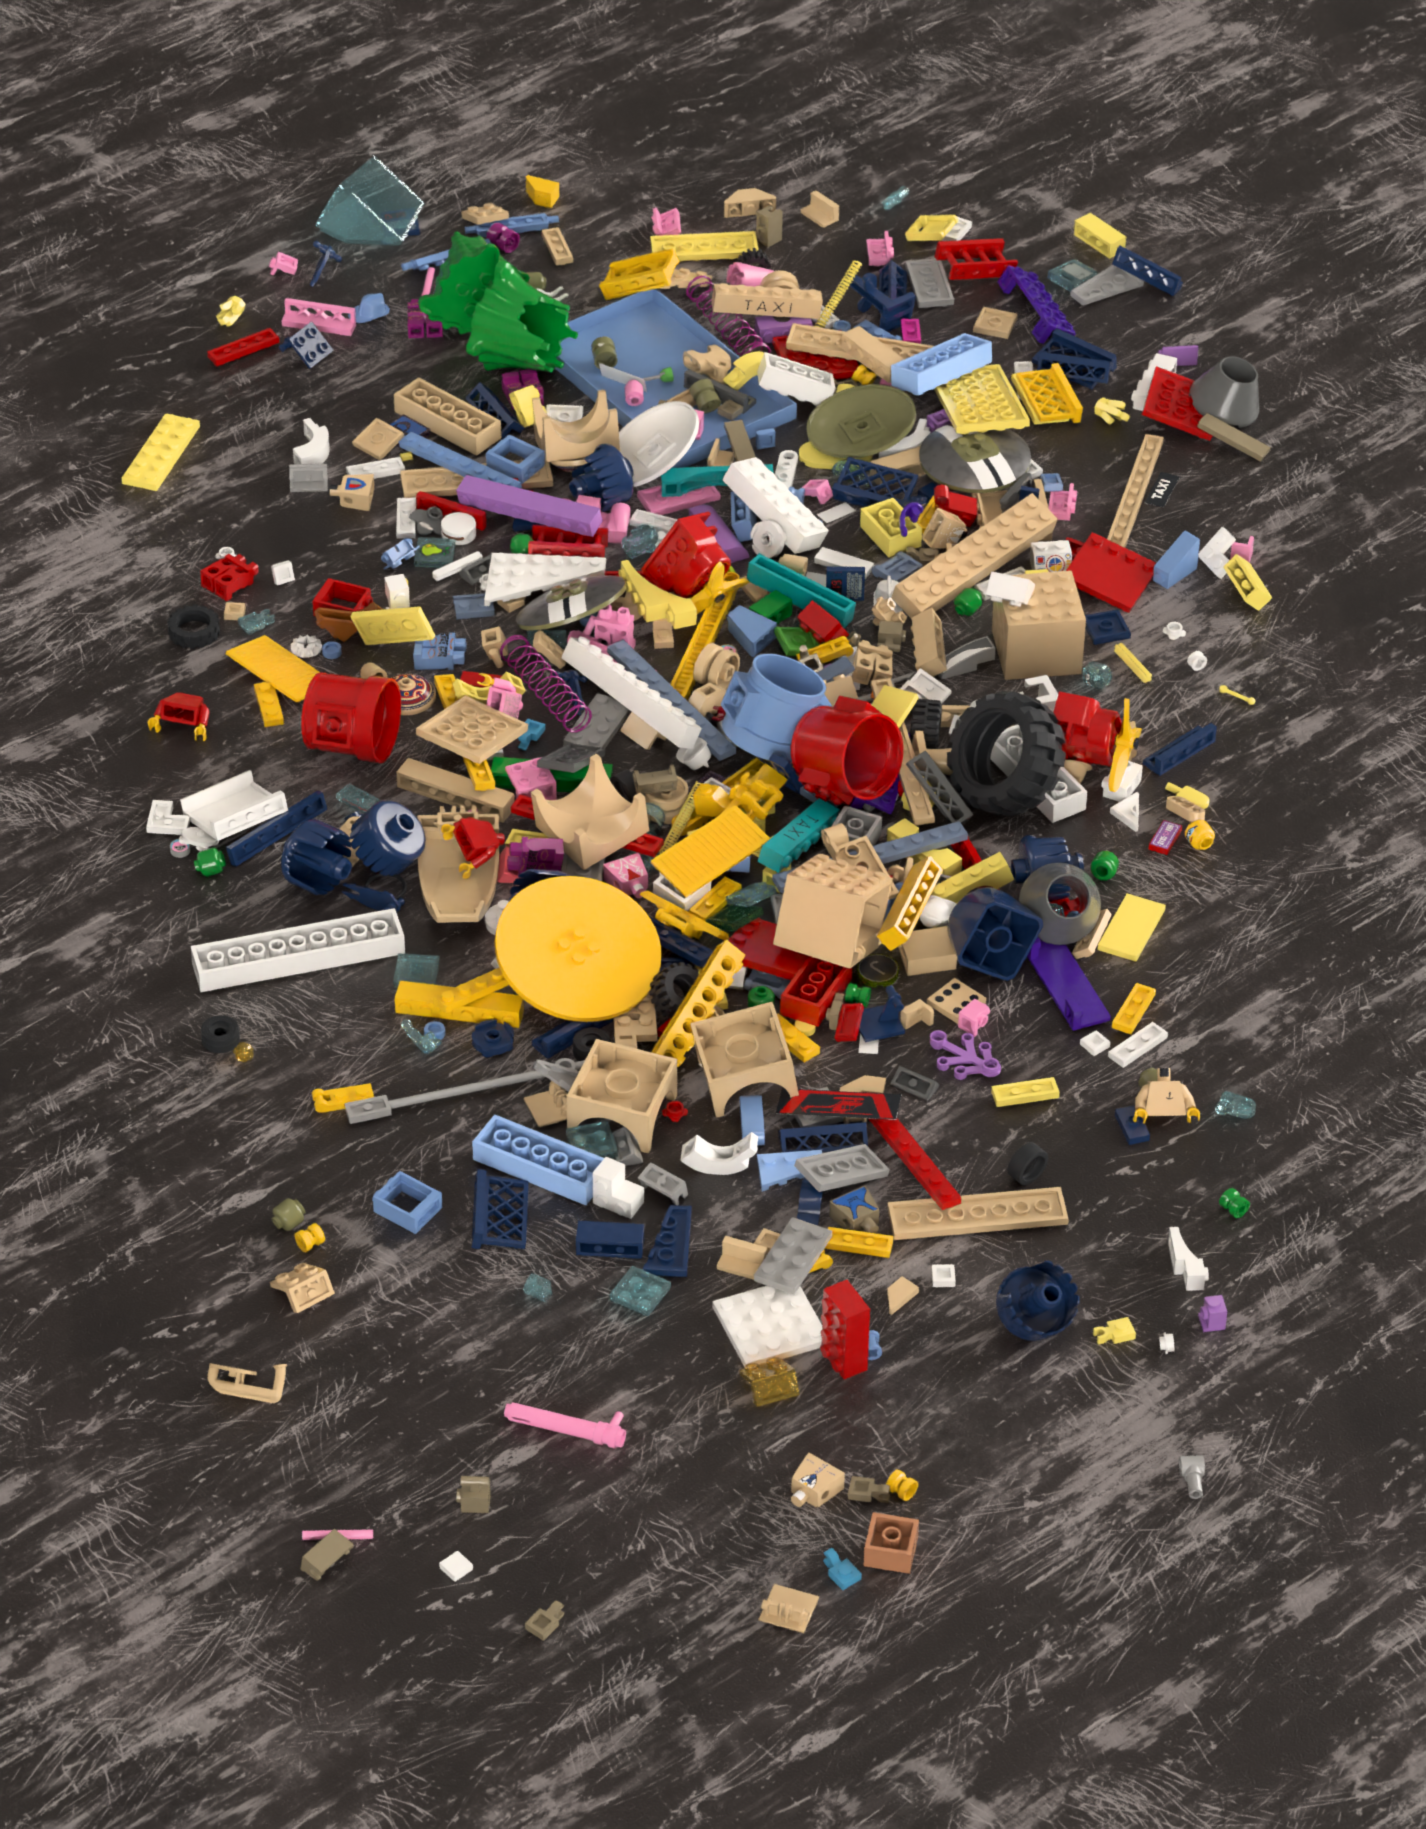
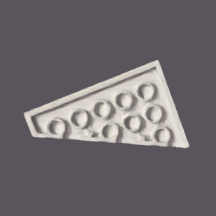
M492 553L485 594V606H490L491 602L498 600L506 602L511 599L529 596L531 592L540 589L543 592L548 591L555 586L576 579L605 575L606 558Z

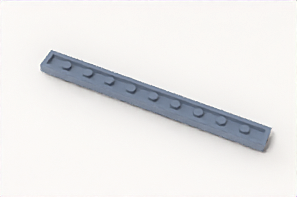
M624 639L607 646V653L619 664L623 665L626 671L635 674L637 680L647 683L649 689L659 692L661 698L671 701L673 707L683 710L685 716L696 720V724L702 728L698 737L707 742L709 750L719 761L736 754V747Z
M960 821L874 845L873 848L881 862L885 864L968 840V833ZM853 851V852H850L849 854H850V855H857L858 853H857V851ZM796 868L773 874L772 881L780 894L784 893L787 874Z

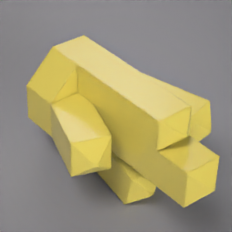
M232 296L226 302L219 305L221 312L216 317L220 325L231 326L241 315L245 308V303L241 298Z
M1103 397L1095 405V414L1102 417L1109 425L1114 422L1112 417L1126 422L1130 418V415L1120 411L1124 410L1126 405L1123 401L1108 400Z

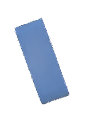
M762 1095L740 1096L742 1139L752 1132L758 1136L757 1146L765 1145Z

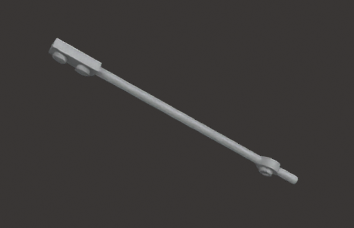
M562 1058L557 1060L555 1064L580 1070L585 1060L574 1062L572 1059ZM535 1070L388 1101L387 1095L344 1103L349 1123L353 1124L391 1116V1109L546 1076Z

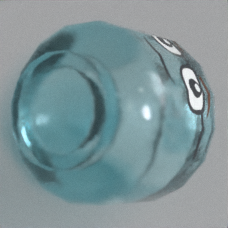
M1090 662L1082 673L1084 683L1097 689L1105 688L1112 680L1110 667L1099 662Z

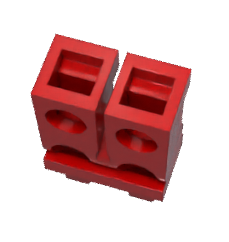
M227 554L225 559H220L200 570L201 586L212 593L215 592V595L228 601L232 598V593L253 584V576L258 574V565L254 562L247 565L245 557L241 554L235 557Z

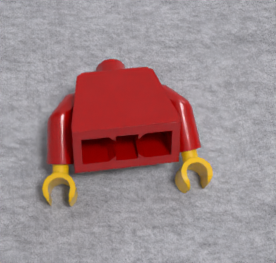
M179 692L160 700L153 714L155 717L150 718L147 723L150 731L155 726L156 733L161 730L160 719L194 726L198 725L199 727H196L194 730L195 740H197L198 735H203V741H205V727H207L210 712L207 705L203 703V697Z
M472 817L461 818L453 826L444 824L441 827L443 839H452L454 833L466 861H471L470 864L462 863L459 866V873L467 870L462 874L463 879L471 876L473 868L477 869L489 861L496 854L499 845H503L505 842L504 834L495 833L490 822L480 821Z

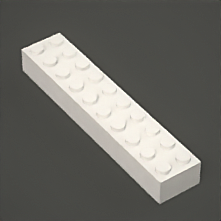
M395 908L191 946L192 965L200 992L405 954L404 934Z

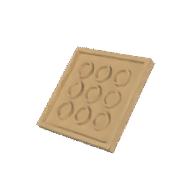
M465 695L417 727L416 735L480 764L528 731V724Z

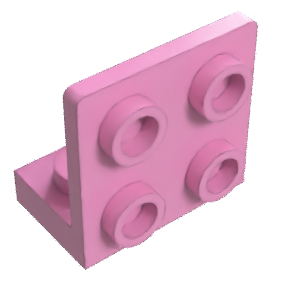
M542 757L505 767V771L516 789V799L520 794L531 797V792L538 788L546 800H557L556 781L549 769L537 767V760Z

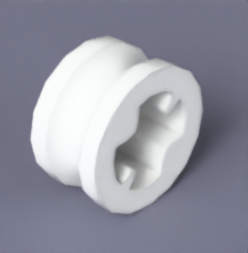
M1195 651L1190 654L1187 662L1193 670L1198 671L1205 667L1207 658L1202 652Z

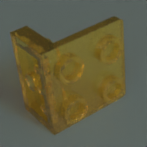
M778 1357L769 1358L762 1364L751 1363L746 1365L744 1369L739 1370L740 1375L751 1383L754 1404L757 1407L800 1395L795 1369Z

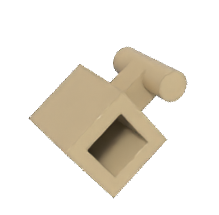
M500 626L481 631L482 646L490 660H493L497 668L503 667L500 648L506 637ZM507 645L503 649V656L508 655Z

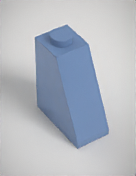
M1184 531L1155 564L1153 581L1168 589L1195 571L1198 564L1200 539Z
M741 605L729 612L727 616L728 631L751 657H755L776 639L774 634L775 627H777L776 622Z

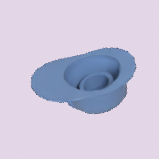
M382 293L363 296L360 305L354 307L356 323H366L389 313L390 308L385 304Z

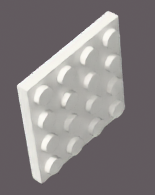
M764 1286L713 1301L712 1307L746 1370L820 1348V1345H822L820 1333L822 1324L801 1287H799L795 1295L770 1286Z

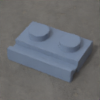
M486 593L453 596L456 620L495 616L493 602L490 603V606H485Z

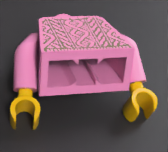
M480 673L479 675L484 676L485 680L482 683L477 681V683L483 686L492 685L489 688L487 705L518 719L519 711L523 707L522 695L516 693V689L511 682L495 677L491 679L490 675Z

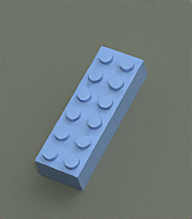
M966 333L891 365V386L902 391L911 392L913 395H922L923 392L933 390L941 384H947L950 380L958 379L966 373H971L973 370L991 363L992 342Z
M495 1114L472 1141L473 1160L583 1205H587L593 1198V1172L604 1159L600 1156Z

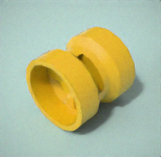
M861 364L854 372L852 379L860 382L861 385H869L875 381L877 375L874 372H869L867 367Z
M316 1223L309 1225L307 1230H300L294 1235L298 1247L303 1252L311 1250L314 1245L318 1246L325 1242L324 1233Z
M895 1470L886 1482L890 1486L889 1491L897 1493L899 1498L904 1501L910 1500L918 1488V1482L913 1478H907L901 1470Z

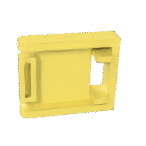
M920 215L905 233L907 241L942 240L958 222V218L956 215Z

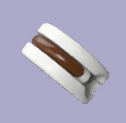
M451 513L441 521L442 538L451 545H465L472 542L476 537V521L467 513Z

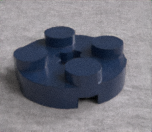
M486 1020L477 1024L475 1031L472 1032V1044L484 1057L489 1058L513 1049L514 1030L506 1022L503 1025L497 1023V1020Z

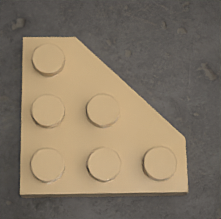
M685 268L674 269L670 278V286L661 287V289H670V287L675 285L678 288H687L688 284L695 277L703 275L709 277L712 281V276L702 271L694 273ZM700 278L695 280L690 287L710 281L706 278ZM706 283V284H701V285H699V286H700V287H707L709 284Z

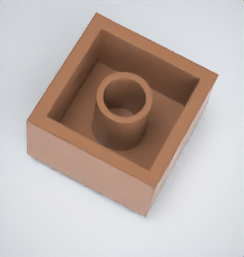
M873 1512L864 1548V1566L910 1574L918 1541L919 1520Z

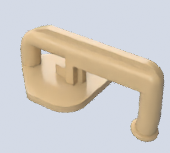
M211 1363L208 1370V1381L221 1394L277 1403L282 1397L287 1364L274 1365L275 1379L273 1390L244 1384L245 1374L257 1375L256 1371ZM219 1369L229 1371L228 1376L236 1377L235 1382L217 1379Z

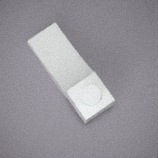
M1170 1227L1168 1245L1174 1275L1183 1274L1186 1291L1204 1290L1205 1281H1208L1209 1278L1208 1268L1204 1267L1202 1258L1198 1259L1187 1248L1181 1237L1179 1227Z

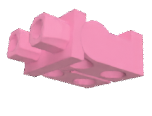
M608 605L599 610L594 619V638L596 641L601 643L602 640H606L608 642L606 646H609L624 639L634 649L636 645V639L633 638L634 615H630L629 608L621 607L618 611H613L612 606Z

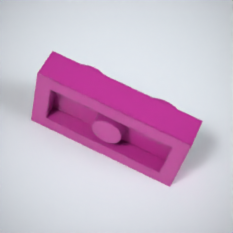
M901 319L902 341L921 344L919 319Z

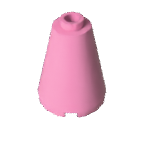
M734 262L728 268L727 283H730V285L760 286L762 279L774 271Z

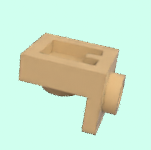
M667 618L653 621L654 649L674 648L672 624L667 621Z

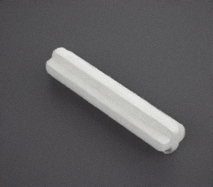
M477 551L432 572L433 579L440 581L458 573L463 568L482 559L483 556Z

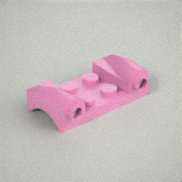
M616 503L612 506L611 513L601 512L602 523L599 528H608V543L626 544L628 524L630 523V506L625 503Z

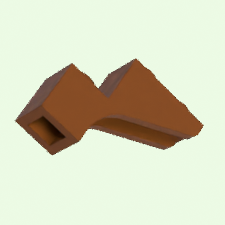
M372 602L366 608L353 612L384 609ZM318 608L314 611L317 625L321 629L328 630L335 639L338 638L345 642L358 631L351 619L352 611Z

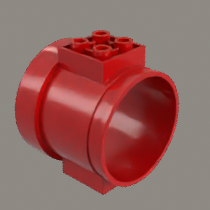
M323 672L315 674L307 688L302 708L301 730L305 746L313 750L318 749L320 751L357 756L361 761L384 763L393 751L400 726L401 694L397 681L393 678L370 676L368 679Z
M840 695L834 707L817 706L809 710L798 722L791 741V759L795 771L800 776L798 781L804 785L805 790L815 793L817 799L820 798L825 802L829 800L839 806L841 803L850 805L853 797L872 800L882 796L895 782L903 761V739L897 724L869 702Z

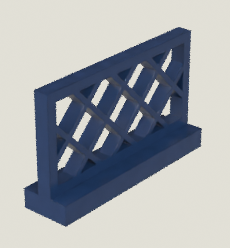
M1057 328L1054 330L1051 340L1032 358V363L1038 365L1040 352L1065 355L1064 353H1071L1075 357L1110 361L1114 363L1113 370H1110L1111 372H1114L1117 368L1115 354ZM1052 346L1060 348L1056 350H1050ZM1043 361L1042 367L1051 369L1052 363L1050 361ZM1065 364V367H1061L1064 374L1071 370L1067 364ZM1080 366L1076 369L1080 372L1078 373L1079 376H1084L1088 373L1082 372V369H1085L1086 366ZM1105 369L1096 370L1093 373L1097 378L1102 379L1105 375ZM1067 378L1091 390L1099 383Z
M848 457L837 483H834L832 487L833 499L867 507L894 498L903 507L904 499L910 498L919 477L917 474ZM851 464L859 466L860 469L850 472L849 467ZM871 469L877 471V474L870 477L866 474V471ZM863 473L865 479L856 482L854 476ZM892 474L895 478L885 481L883 476ZM851 478L853 484L849 486L842 485L843 481ZM880 478L883 483L874 487L871 481ZM906 478L912 480L910 484L905 486L901 483V480ZM898 482L900 488L891 491L889 485ZM866 483L871 487L868 490H861L859 486ZM886 488L888 493L880 495L876 491ZM904 493L905 497L903 500L894 497L896 494Z
M477 1170L474 1184L471 1248L480 1249L481 1244L525 1249L528 1181L486 1176V1170ZM489 1184L498 1185L501 1189L494 1191ZM519 1187L523 1188V1191L516 1194L511 1188ZM506 1192L511 1198L504 1200L500 1195ZM496 1199L500 1205L494 1207L489 1201ZM516 1201L522 1207L516 1210L510 1204ZM506 1208L511 1214L505 1217L499 1211ZM494 1214L499 1221L493 1223L488 1217ZM516 1217L521 1223L515 1226L509 1220ZM505 1224L510 1230L504 1233L499 1226ZM491 1231H494L499 1236L497 1238L487 1237V1234ZM515 1233L521 1238V1241L512 1240L509 1236Z

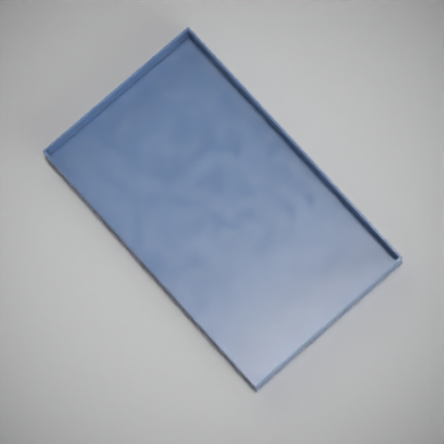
M653 289L635 293L567 322L571 330L578 332V337L576 339L569 337L561 342L563 350L556 359L564 362V366L562 369L554 368L595 403L597 390H605L608 412L609 409L616 408L618 423L625 427L644 411L657 406L660 399L667 401L687 390L684 387V372L688 370L683 364L684 351L694 350L699 353H707V346L714 344L728 353L731 359V369L728 370V374L735 368L733 363L740 357L659 290ZM609 337L614 342L617 354V364L614 369L639 378L659 375L662 369L671 367L674 381L663 382L661 379L645 381L647 392L643 391V402L638 406H630L625 400L626 384L601 375V370L594 364L591 344L596 338ZM758 375L752 377L738 390L756 399V404L732 420L742 419L749 439L756 437V431L776 428L796 419L797 404L788 396L779 394L778 391L763 389L759 385ZM697 405L693 406L694 409L699 411ZM717 409L704 414V430L700 440L695 439L689 450L672 468L688 467L708 458L716 438L720 439V450L724 451L731 448L724 428V422L731 420L717 414Z

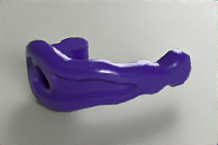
M917 502L909 503L901 511L899 528L902 537H906L908 533L905 526V517H910V521L916 523L919 514L923 512L921 504Z

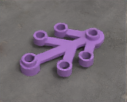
M941 1030L933 1031L930 1034V1045L934 1049L940 1050L943 1048L958 1056L939 1057L937 1059V1068L939 1070L945 1071L949 1069L950 1065H976L955 1067L954 1077L958 1080L965 1079L969 1074L982 1073L987 1077H995L1000 1074L1001 1065L997 1059L992 1058L990 1043L982 1042L979 1044L978 1052L983 1056V1060L976 1055L974 1036L971 1033H964L961 1036V1044L965 1046L966 1051L948 1042L946 1033Z

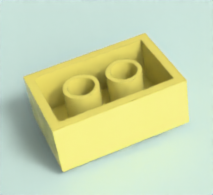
M894 498L864 507L860 513V527L888 558L895 556L899 551L906 552L907 547H914L915 549L921 547L922 528L917 523L911 522L910 517H905V526L908 531L907 536H901L899 518L903 508Z

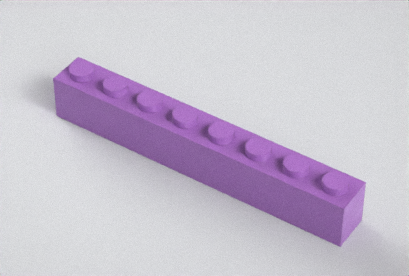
M469 475L464 477L456 490L460 504L593 537L602 523L600 508Z

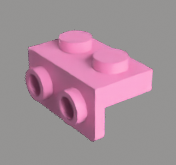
M657 208L653 209V231L656 236L678 235L681 233L680 216L677 208L661 215Z
M884 231V239H867L866 246L869 266L886 265L890 258H894L892 237H889L888 231Z
M1070 483L1069 491H1051L1049 510L1058 520L1070 521L1071 513H1075L1077 491L1073 490V483Z

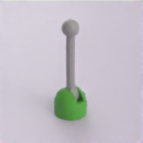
M671 367L662 369L659 375L642 378L645 381L661 379L663 382L674 381Z

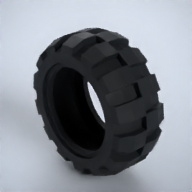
M1001 691L986 695L975 701L976 707H969L959 717L961 720L959 727L952 730L949 742L952 743L951 752H947V766L950 770H953L950 778L957 792L961 793L963 799L974 808L998 816L1003 814L1007 816L1027 812V808L1032 809L1046 799L1044 794L1048 790H1054L1060 779L1057 777L1059 768L1064 767L1066 753L1062 751V744L1066 743L1063 729L1057 724L1058 719L1048 706L1043 705L1040 700L1015 691ZM1017 723L1023 738L1021 758L1012 774L1004 781L995 784L990 771V757L993 746L1005 729Z

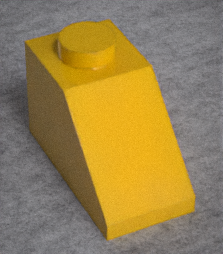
M527 175L526 192L534 204L552 208L559 198V183Z
M701 783L693 794L697 815L718 817L732 802L729 794L720 786L708 783Z

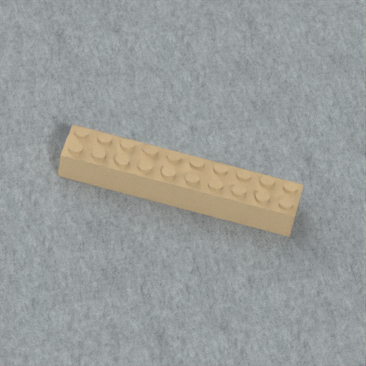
M1032 493L898 583L894 588L891 598L911 619L913 616L930 608H933L936 612L952 601L964 588H971L990 575L991 572L996 571L1031 547L1032 542H1038L1053 532L1058 519Z

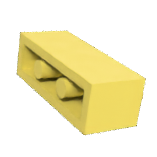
M1092 213L1075 220L1074 235L1109 259L1115 256L1119 246L1125 248L1126 236Z
M1236 554L1223 566L1246 603L1259 611L1272 599V596L1251 564Z

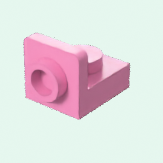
M278 252L276 257H272L269 263L271 268L270 274L274 276L276 270L280 269L285 273L294 275L297 270L298 259Z
M827 479L810 480L802 487L805 488V496H817L820 504H825L833 497Z

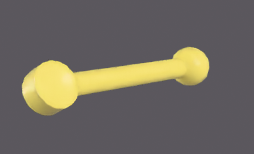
M1225 685L1220 686L1219 691L1221 693L1231 694L1247 701L1249 705L1255 704L1254 698H1248L1231 691Z

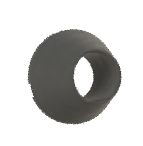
M1234 356L1223 358L1192 383L1189 390V396L1193 400L1192 405L1202 416L1208 413L1229 425H1238V428L1251 425L1259 415L1257 370L1251 363L1242 358Z
M1051 863L1038 868L1025 880L1019 894V902L1042 919L1043 928L1038 937L1041 941L1049 944L1068 945L1083 939L1095 927L1100 915L1101 899L1096 884L1086 872L1071 864ZM1064 884L1076 892L1080 902L1077 916L1064 917L1057 914L1051 908L1048 901V891L1051 885Z

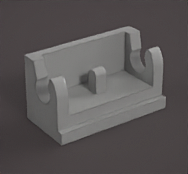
M327 464L290 465V492L328 491Z
M651 1162L638 1176L642 1187L647 1188L649 1186L671 1198L672 1203L675 1205H679V1196L684 1199L688 1196L684 1180Z

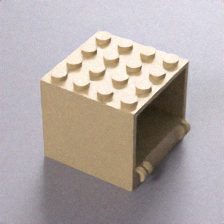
M1072 571L1010 575L1029 579L1035 584V587L1027 605L1021 604V607L1010 605V601L1002 600V603L993 601L992 633L1005 680L1034 678L1044 675L1050 677L1082 674L1086 618Z
M824 854L814 856L787 874L773 945L843 967L852 968L882 944L877 935L884 923L893 878L887 877V874L883 872L874 873L868 871L863 866L855 867L848 865L849 863L844 860L835 861L829 859V856Z

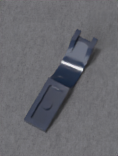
M805 1177L800 1190L797 1219L819 1226L823 1191L818 1192Z

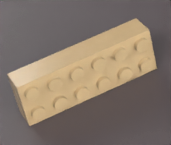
M417 378L394 394L396 413L476 456L501 439L500 420L421 378Z

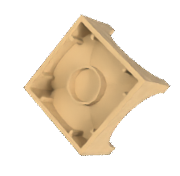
M597 390V399L592 410L585 417L573 422H561L551 418L543 410L540 398H532L535 441L539 448L545 451V460L547 462L585 458L594 453L596 447L603 443L611 444L620 451L617 409H609L608 412L605 390Z
M597 754L590 757V765L585 778L569 795L558 800H546L538 788L531 792L536 827L548 838L563 839L564 852L583 870L649 831L645 796L641 793L636 794L633 803L625 800L610 782L604 770L601 757Z
M773 1002L690 1023L697 1058L704 1070L716 1118L724 1116L725 1105L735 1092L754 1083H775L784 1087L789 1092L790 1097L799 1095L793 1062Z
M596 1039L567 1094V1133L575 1135L579 1124L586 1119L595 1117L606 1118L626 1127L637 1139L640 1151L649 1153L660 1105L665 1096L667 1100L675 1101L677 1097V1059Z

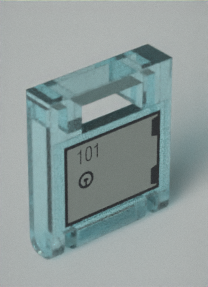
M1073 259L1049 270L1047 279L1071 292V290L1096 276L1099 272Z

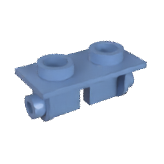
M404 538L395 545L396 549L392 547L382 554L381 560L387 564L383 569L398 567L402 564L401 560L403 558L408 560L414 556V551L419 546L414 548L412 540Z

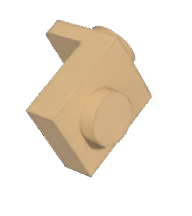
M921 999L905 1006L901 1010L900 1022L904 1029L910 1028L921 1020L928 1026L933 1025L934 1010Z

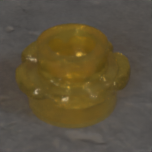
M241 1042L234 1048L233 1053L236 1054L235 1056L239 1061L246 1062L253 1058L254 1049L250 1044Z

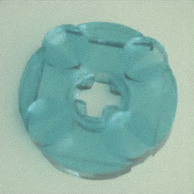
M641 525L630 531L631 535L628 538L625 536L621 543L624 552L629 558L633 559L646 552H653L656 549L655 544L658 541L659 535L654 527Z

